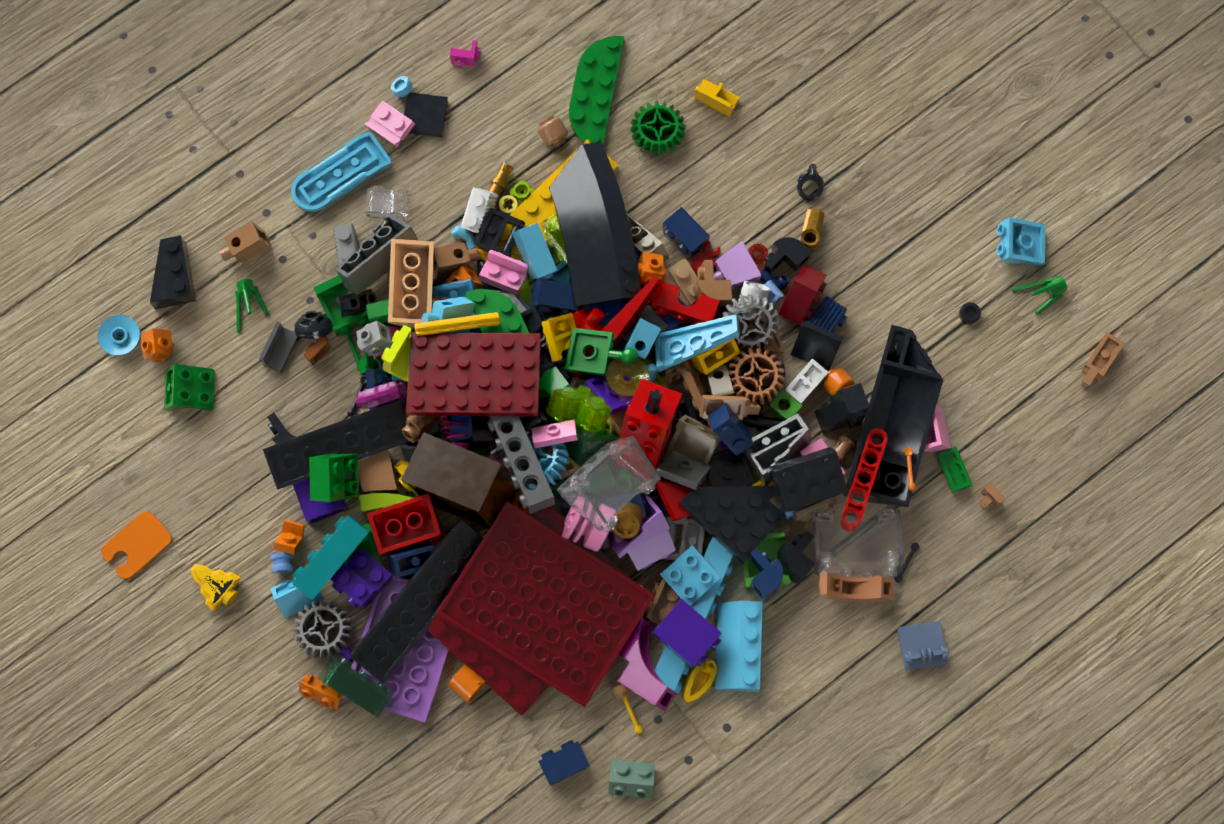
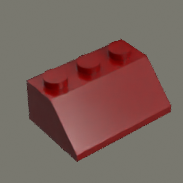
M429 493L367 513L379 555L382 556L445 537L439 515Z

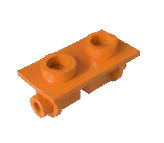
M312 674L310 676L305 675L303 681L300 680L299 692L305 698L319 701L326 708L338 710L339 701L343 700L341 688L328 683L326 688L323 689L322 686L325 681Z

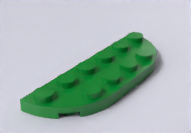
M610 36L594 42L583 52L579 59L569 104V121L572 130L582 143L588 139L590 143L602 142L604 146L623 50L624 36Z
M487 289L465 292L467 299L474 302V315L495 312L499 314L500 324L480 327L482 333H529L519 309L507 296Z

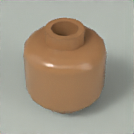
M551 116L539 123L538 133L546 146L554 145L556 148L566 142L564 138L568 135V130L560 118Z

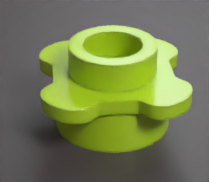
M521 180L510 190V195L515 197L518 203L521 204L534 192V189L530 188L524 180Z

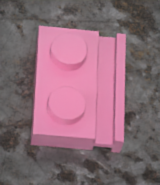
M384 101L380 103L370 116L371 119L365 123L368 128L395 147L399 146L398 143L407 136L415 125L412 120Z

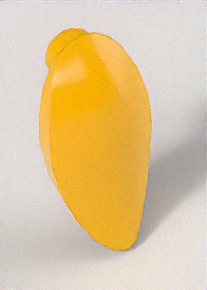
M706 659L700 667L696 665L689 672L682 694L685 702L689 703L699 699L711 687L717 673V665L714 660Z

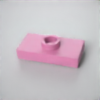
M569 420L532 428L534 448L577 440L575 421Z

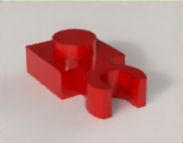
M709 241L705 245V254L698 252L690 265L696 275L698 267L702 265L704 260H713V258L719 256L720 247L715 252H711L709 250L711 242Z

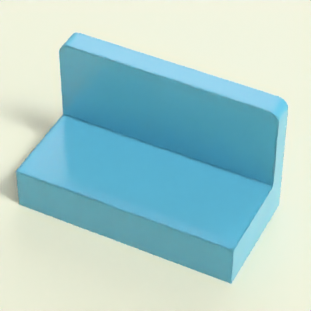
M291 578L271 588L274 600L284 618L304 610L305 605L308 607L312 606L313 601L318 603L320 600H323L321 592L311 600L292 584L295 578Z

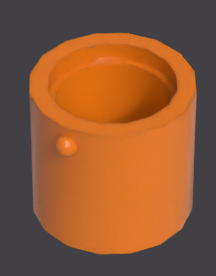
M464 665L451 679L448 687L469 703L480 692L486 681L468 666Z

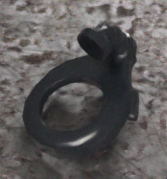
M810 164L808 170L797 179V192L802 199L807 201L818 199L823 192L824 181L822 176L818 174L815 164ZM807 180H814L818 185V191L813 196H807L802 190V186Z

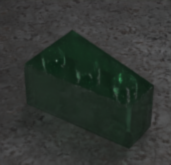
M331 657L317 679L378 718L392 697L388 693L390 688L379 681L377 684L370 681L372 676L361 669L359 672H356L351 668L353 664L342 657L341 660Z

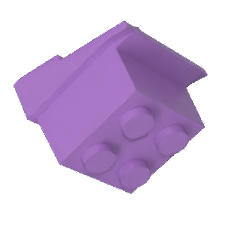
M648 495L645 497L650 514L645 517L646 520L642 522L638 533L634 537L621 538L613 531L612 525L610 527L612 531L609 534L610 546L619 558L626 555L637 571L650 567L653 562L665 559L672 552L676 551L668 532L670 528L662 511Z

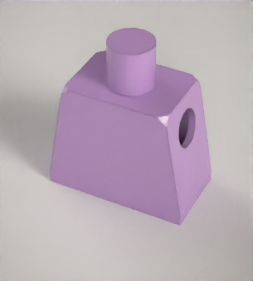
M743 242L738 243L715 261L717 272L714 273V280H731V291L741 288L744 281L759 282L761 280V273Z

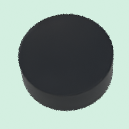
M973 302L965 303L959 310V317L965 324H974L981 316L979 306Z

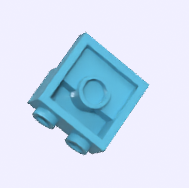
M1011 217L1001 221L997 227L1000 244L996 250L997 255L1000 256V262L1016 265L1021 263L1037 266L1044 265L1045 224Z

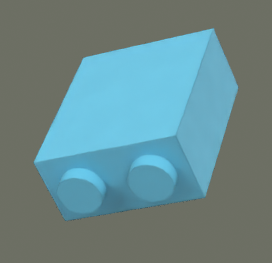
M538 223L512 232L523 262L529 265L528 274L530 279L546 280L553 277L552 272L557 271V268Z

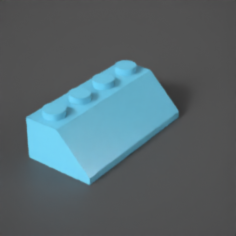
M733 601L718 603L717 629L722 633L719 637L722 641L716 647L717 673L715 676V690L758 692L760 690L762 602Z

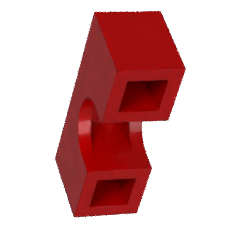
M666 282L663 283L651 302L654 313L659 316L665 317L668 315L674 317L680 323L689 322L694 325L715 320L720 308V300L702 294L699 295L694 305L684 306L678 301L680 287Z

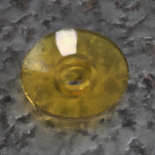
M639 358L633 365H626L622 360L615 359L607 369L606 378L610 388L617 394L634 396L641 379L649 381V370L646 364ZM629 376L631 380L625 381L624 377Z

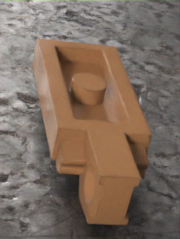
M1106 332L1084 365L1082 372L1086 375L1080 385L1087 389L1093 380L1098 382L1102 379L1125 343Z
M688 359L675 365L677 372L681 373L684 377L683 384L693 397L692 403L694 408L700 412L702 396L707 395L697 371H694Z
M703 395L699 415L701 418H708V414L725 403L740 420H743V417H747V414L759 415L760 406L758 401L753 404L746 397Z

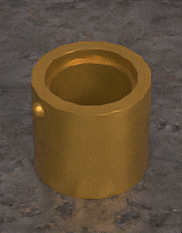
M630 502L619 506L612 522V529L616 535L621 538L634 537L645 518L642 509L637 504Z

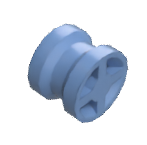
M282 552L270 555V560L273 562L272 573L292 572L293 566L290 563L292 554Z

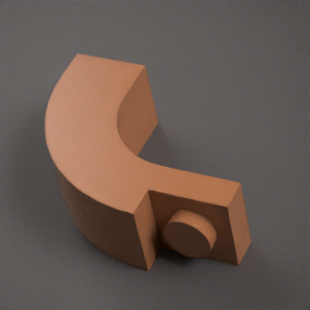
M828 572L820 573V595L825 596L827 599L859 602L893 601L894 579L883 576L846 577Z

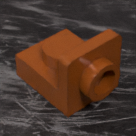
M327 336L317 338L316 343H311L306 348L304 356L312 365L331 349Z

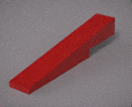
M654 276L601 330L615 334L612 350L617 349L623 338L664 283L662 279ZM589 347L586 350V357H591L594 354V347ZM571 372L581 379H585L588 375L587 373Z

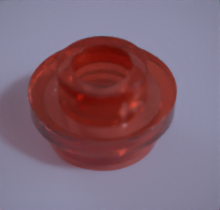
M754 244L748 249L755 264L765 262L764 259L768 256V250L764 245ZM760 252L762 256L755 257L754 253Z

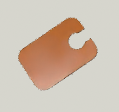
M142 512L102 547L101 554L109 563L118 552H125L128 556L126 564L119 566L115 571L120 577L130 579L169 546L172 536L151 512Z

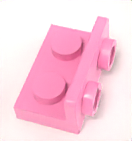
M490 250L478 280L518 295L526 279L529 265L505 256L502 253Z

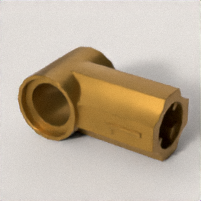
M814 208L807 209L800 239L812 252H815L818 248L825 215L821 210ZM811 238V239H813L815 242H814V243H807V242L805 241V239Z

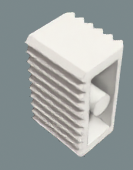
M473 187L461 228L480 233L490 208L495 209L494 206L496 205L495 202L498 195Z

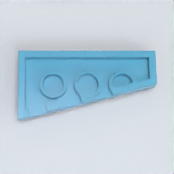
M732 315L659 333L655 340L656 368L658 371H664L739 337V320L737 316Z

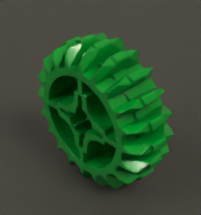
M657 100L655 101V106L648 102L647 109L641 106L640 112H635V118L631 119V124L633 125L630 127V132L633 133L632 140H637L636 146H642L643 152L649 149L650 155L657 151L658 156H660L663 150L668 155L669 148L675 151L676 144L680 145L682 143L681 138L685 137V132L683 131L686 129V125L683 124L684 117L679 116V110L673 111V104L666 107L667 103L665 101L662 103V106L659 105ZM654 116V119L651 122H646V124H643L645 120ZM661 116L666 117L670 121L663 120ZM657 122H658V126L660 127L659 135H658V132H657V130H656ZM673 132V134L668 139L662 141V137L664 135ZM644 134L652 136L655 141L647 138Z

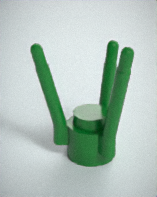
M1062 276L1013 287L1011 291L1014 292L1045 285V287L1031 292V296L1045 291L1048 295H1053L1051 299L1035 311V314H1039L1054 301L1062 298V293L1067 291V284Z
M243 279L236 283V325L238 333L241 332V299L245 300L247 313L250 315L252 313L250 299L255 295L265 315H269L266 305L259 294L258 286H253L251 279Z
M347 334L348 342L357 365V371H360V375H366V370L380 368L378 363L380 360H377L376 356L374 360L373 356H368L366 352H363V357H361L360 361L351 334Z

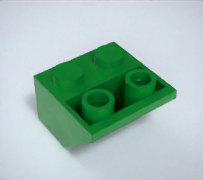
M327 454L309 457L311 500L333 502L359 496L358 454Z

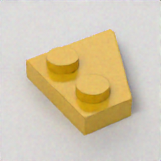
M572 313L542 322L543 333L547 340L552 362L561 360V353L569 348L573 328H576Z

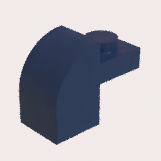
M756 548L750 553L749 560L760 573L751 580L750 587L766 602L777 593L781 586L783 567L779 559H776L771 564L769 556Z

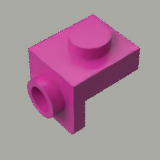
M473 40L471 50L451 48L450 50L451 63L458 67H465L466 65L475 67L476 60H480L481 48L478 47L477 40Z

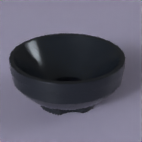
M314 310L307 311L301 315L294 325L295 335L303 339L321 338L330 334L333 330L331 319L322 314V312Z

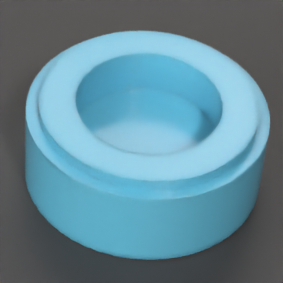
M405 76L399 77L393 82L391 90L397 97H404L412 90V82Z

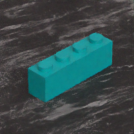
M350 514L346 518L342 516L334 526L337 529L332 535L330 533L326 534L320 542L323 545L317 552L314 549L306 559L309 563L303 569L300 566L292 576L295 578L292 584L311 600L315 598L369 533V530Z

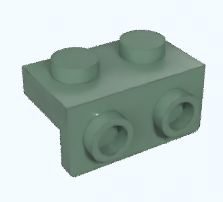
M611 760L608 793L620 797L652 798L655 764Z

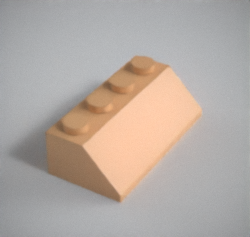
M391 239L388 323L400 327L406 325L415 329L416 323H422V315L432 312L434 241Z

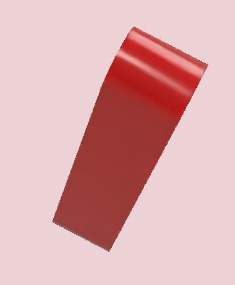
M874 429L869 433L840 521L841 527L847 532H854L858 529L888 438L887 434L881 429ZM878 438L882 441V444L876 445L872 442V439ZM868 457L873 458L876 463L868 464L865 459ZM866 477L869 483L863 484L858 478ZM858 496L863 500V502L857 504L852 500V498ZM852 516L857 522L851 524L845 518Z

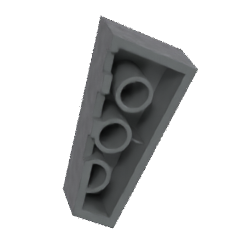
M390 213L384 216L385 221L381 226L377 224L373 228L374 233L369 239H363L360 243V249L352 252L336 269L345 288L355 295L365 291L368 286L390 270L391 239L418 240L410 225Z

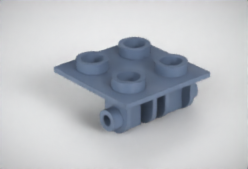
M940 621L897 627L905 670L948 664L947 656H949L948 649L945 648Z

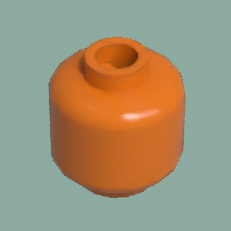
M843 368L830 369L824 377L823 387L833 396L839 390L853 386L855 381Z

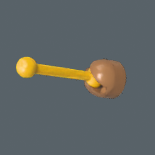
M624 684L612 688L613 695L618 700L624 701L635 726V733L641 734L643 728L638 724L627 700L630 689Z

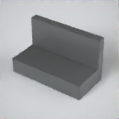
M277 321L259 360L264 366L282 373L299 337L295 335L294 331L284 328Z

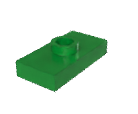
M956 446L936 454L952 494L973 486Z

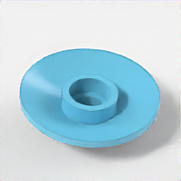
M114 315L107 318L101 324L98 331L100 346L105 352L114 356L130 353L136 348L140 340L139 326L132 318L126 315ZM120 334H124L122 340L117 339Z

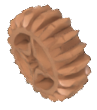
M750 348L748 349V355L742 351L740 352L741 359L735 356L734 362L736 364L730 363L729 368L733 371H728L731 378L729 381L734 385V392L739 391L736 396L742 397L743 395L746 398L752 399L753 404L756 403V400H759L760 405H763L764 398L771 402V395L777 397L779 394L777 390H782L783 385L781 382L785 381V377L781 375L784 373V369L778 368L781 365V361L773 362L776 355L773 354L770 358L768 357V350H765L763 355L760 354V348H757L756 353L753 354V350ZM757 362L765 364L769 369L760 368ZM747 363H750V371L739 377L740 369ZM753 371L760 375L758 382L754 378L752 379ZM769 377H773L771 386L766 390H762V382L768 380ZM741 383L752 385L755 392L746 389Z

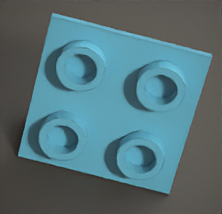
M693 545L660 574L688 605H692L721 579Z

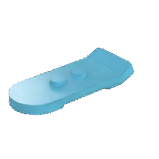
M366 132L348 142L342 149L312 169H307L297 176L291 188L292 197L297 206L304 211H321L377 173L389 168L391 159L371 132Z

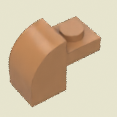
M704 260L697 270L698 280L693 286L694 293L697 298L702 294L720 300V307H726L732 301L731 280H714L713 260Z

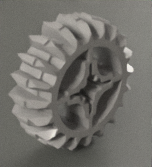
M748 293L747 299L740 295L739 302L736 299H732L734 306L727 305L726 308L729 312H723L722 315L723 317L736 315L742 322L739 326L740 336L735 338L736 344L740 343L741 349H744L746 345H748L749 349H753L755 344L757 348H761V342L768 345L766 338L774 339L771 331H777L778 328L774 324L779 323V319L775 317L778 315L777 310H772L774 308L773 303H768L766 297L761 300L759 294H756L753 299L751 293ZM753 307L748 312L742 311L745 308ZM762 311L767 316L765 326H762L759 322ZM753 319L755 324H750L749 322V325H747L746 320ZM750 332H758L755 335L747 336Z
M320 600L319 607L313 601V608L310 609L305 605L304 609L307 612L305 614L300 611L298 612L302 619L294 620V623L300 625V627L293 628V632L300 633L294 637V640H302L298 647L301 649L306 646L304 653L309 654L312 651L313 658H316L319 652L321 659H325L326 652H328L329 657H333L332 650L335 649L336 652L340 653L341 649L338 647L340 644L343 647H347V643L343 639H351V636L346 634V631H352V627L345 626L351 622V619L344 618L347 615L346 610L339 612L341 610L339 604L333 608V601H329L327 607L324 600ZM321 613H331L338 620L326 622ZM315 615L314 626L306 631L309 620ZM321 623L328 627L324 635L318 631ZM340 627L337 638L331 643V633ZM320 637L324 646L312 645L307 638Z

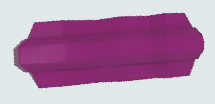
M404 380L392 381L361 391L355 400L356 404L363 409H368L406 398L407 390Z

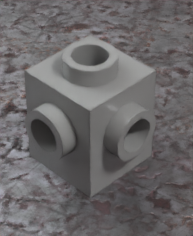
M378 321L367 324L356 332L358 347L361 351L372 356L381 354L382 351L393 344L389 327Z

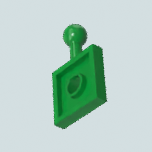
M573 328L565 370L607 376L610 359L622 360L626 365H633L638 361V353L632 348H627L623 352L612 350L615 334L612 332ZM589 347H594V354L591 357H586V350Z

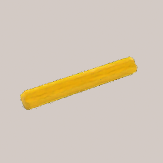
M495 312L416 323L414 328L417 336L499 325L500 317Z

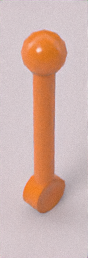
M906 448L904 455L907 457L909 476L907 487L910 491L916 489V485L913 482L911 463L913 450Z

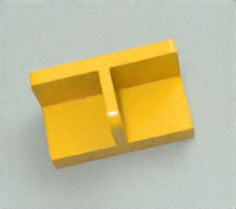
M703 79L700 86H696L694 90V99L730 117L740 97L723 89L724 83L722 82L717 86Z

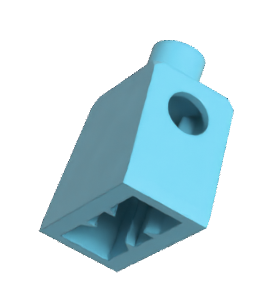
M465 297L435 301L432 313H424L422 315V323L472 316L474 302ZM470 329L443 333H470Z
M639 317L625 345V349H635L638 353V360L640 357L646 359L661 328ZM637 341H643L641 349L635 348Z

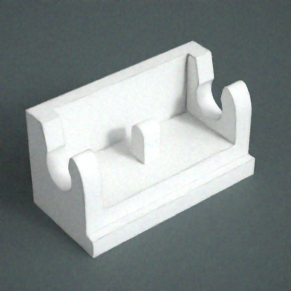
M811 359L785 391L802 403L828 374V371L814 359Z

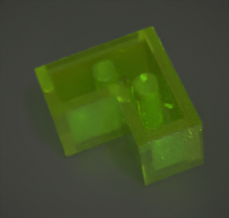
M564 387L563 389H553L546 413L558 422L574 420L588 432L604 431L612 408L605 403L604 399L592 394L591 390L587 387Z

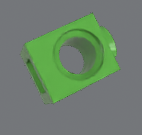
M783 389L777 397L772 396L768 410L779 419L782 418V421H785L798 414L803 405ZM786 402L790 408L788 410H781L778 404Z

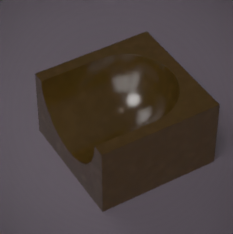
M423 433L401 479L417 497L429 493L435 508L486 529H490L507 501L511 504L513 503L515 492L519 491V488L515 489L511 480L512 476L501 463L426 433Z

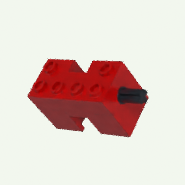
M641 379L626 411L620 432L621 439L616 447L610 470L617 473L627 471L630 477L636 478L640 482L651 484L665 452L672 430L670 427L676 416L682 393Z

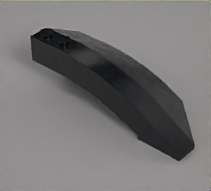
M602 142L581 144L548 188L554 202L564 242L574 307L631 301L641 291L632 234L619 185Z
M891 325L870 399V408L864 420L846 484L848 492L843 495L845 497L849 496L869 433L874 429H881L887 434L888 438L867 502L901 507L909 506L913 491H910L907 487L909 476L907 457L904 455V450L906 448L913 450L911 463L913 482L915 483L943 383V378L940 373H937L925 349L921 347L915 333L911 329ZM872 439V442L874 444H882V441L880 439ZM868 457L865 459L868 464L876 463L873 458ZM866 477L858 478L863 484L869 483ZM858 496L853 497V499L863 501Z

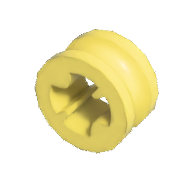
M511 195L503 196L499 201L500 211L507 215H510L518 207L516 198ZM505 202H509V204L512 202V209L508 210V207L504 209Z

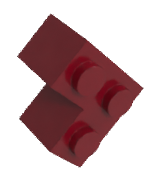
M804 264L794 279L778 314L799 325L802 324L804 319L809 320L814 310L811 308L813 302L817 303L820 295H822L827 285L824 282L827 275Z

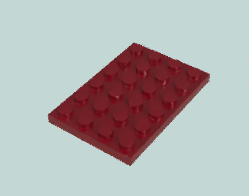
M411 333L406 405L407 416H538L541 333H436L421 336Z

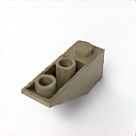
M627 213L634 249L640 255L643 252L663 255V263L667 261L669 256L663 243Z

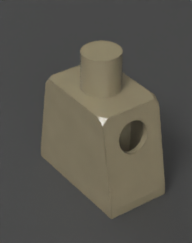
M726 365L719 366L706 374V385L709 395L734 396L731 381H729L730 376Z

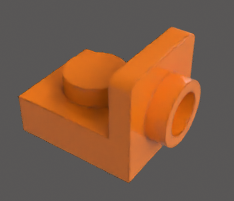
M284 520L282 533L274 542V550L294 555L303 543L305 525Z

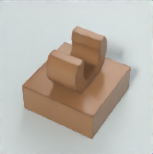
M990 482L981 491L985 497L980 500L979 504L984 509L990 503L997 507L1005 497Z

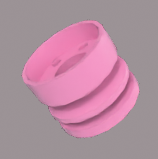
M580 495L566 516L562 537L568 539L574 531L573 542L576 543L581 535H583V546L597 552L609 532L615 510L601 504L596 512H594V501L590 499L584 507L586 497Z

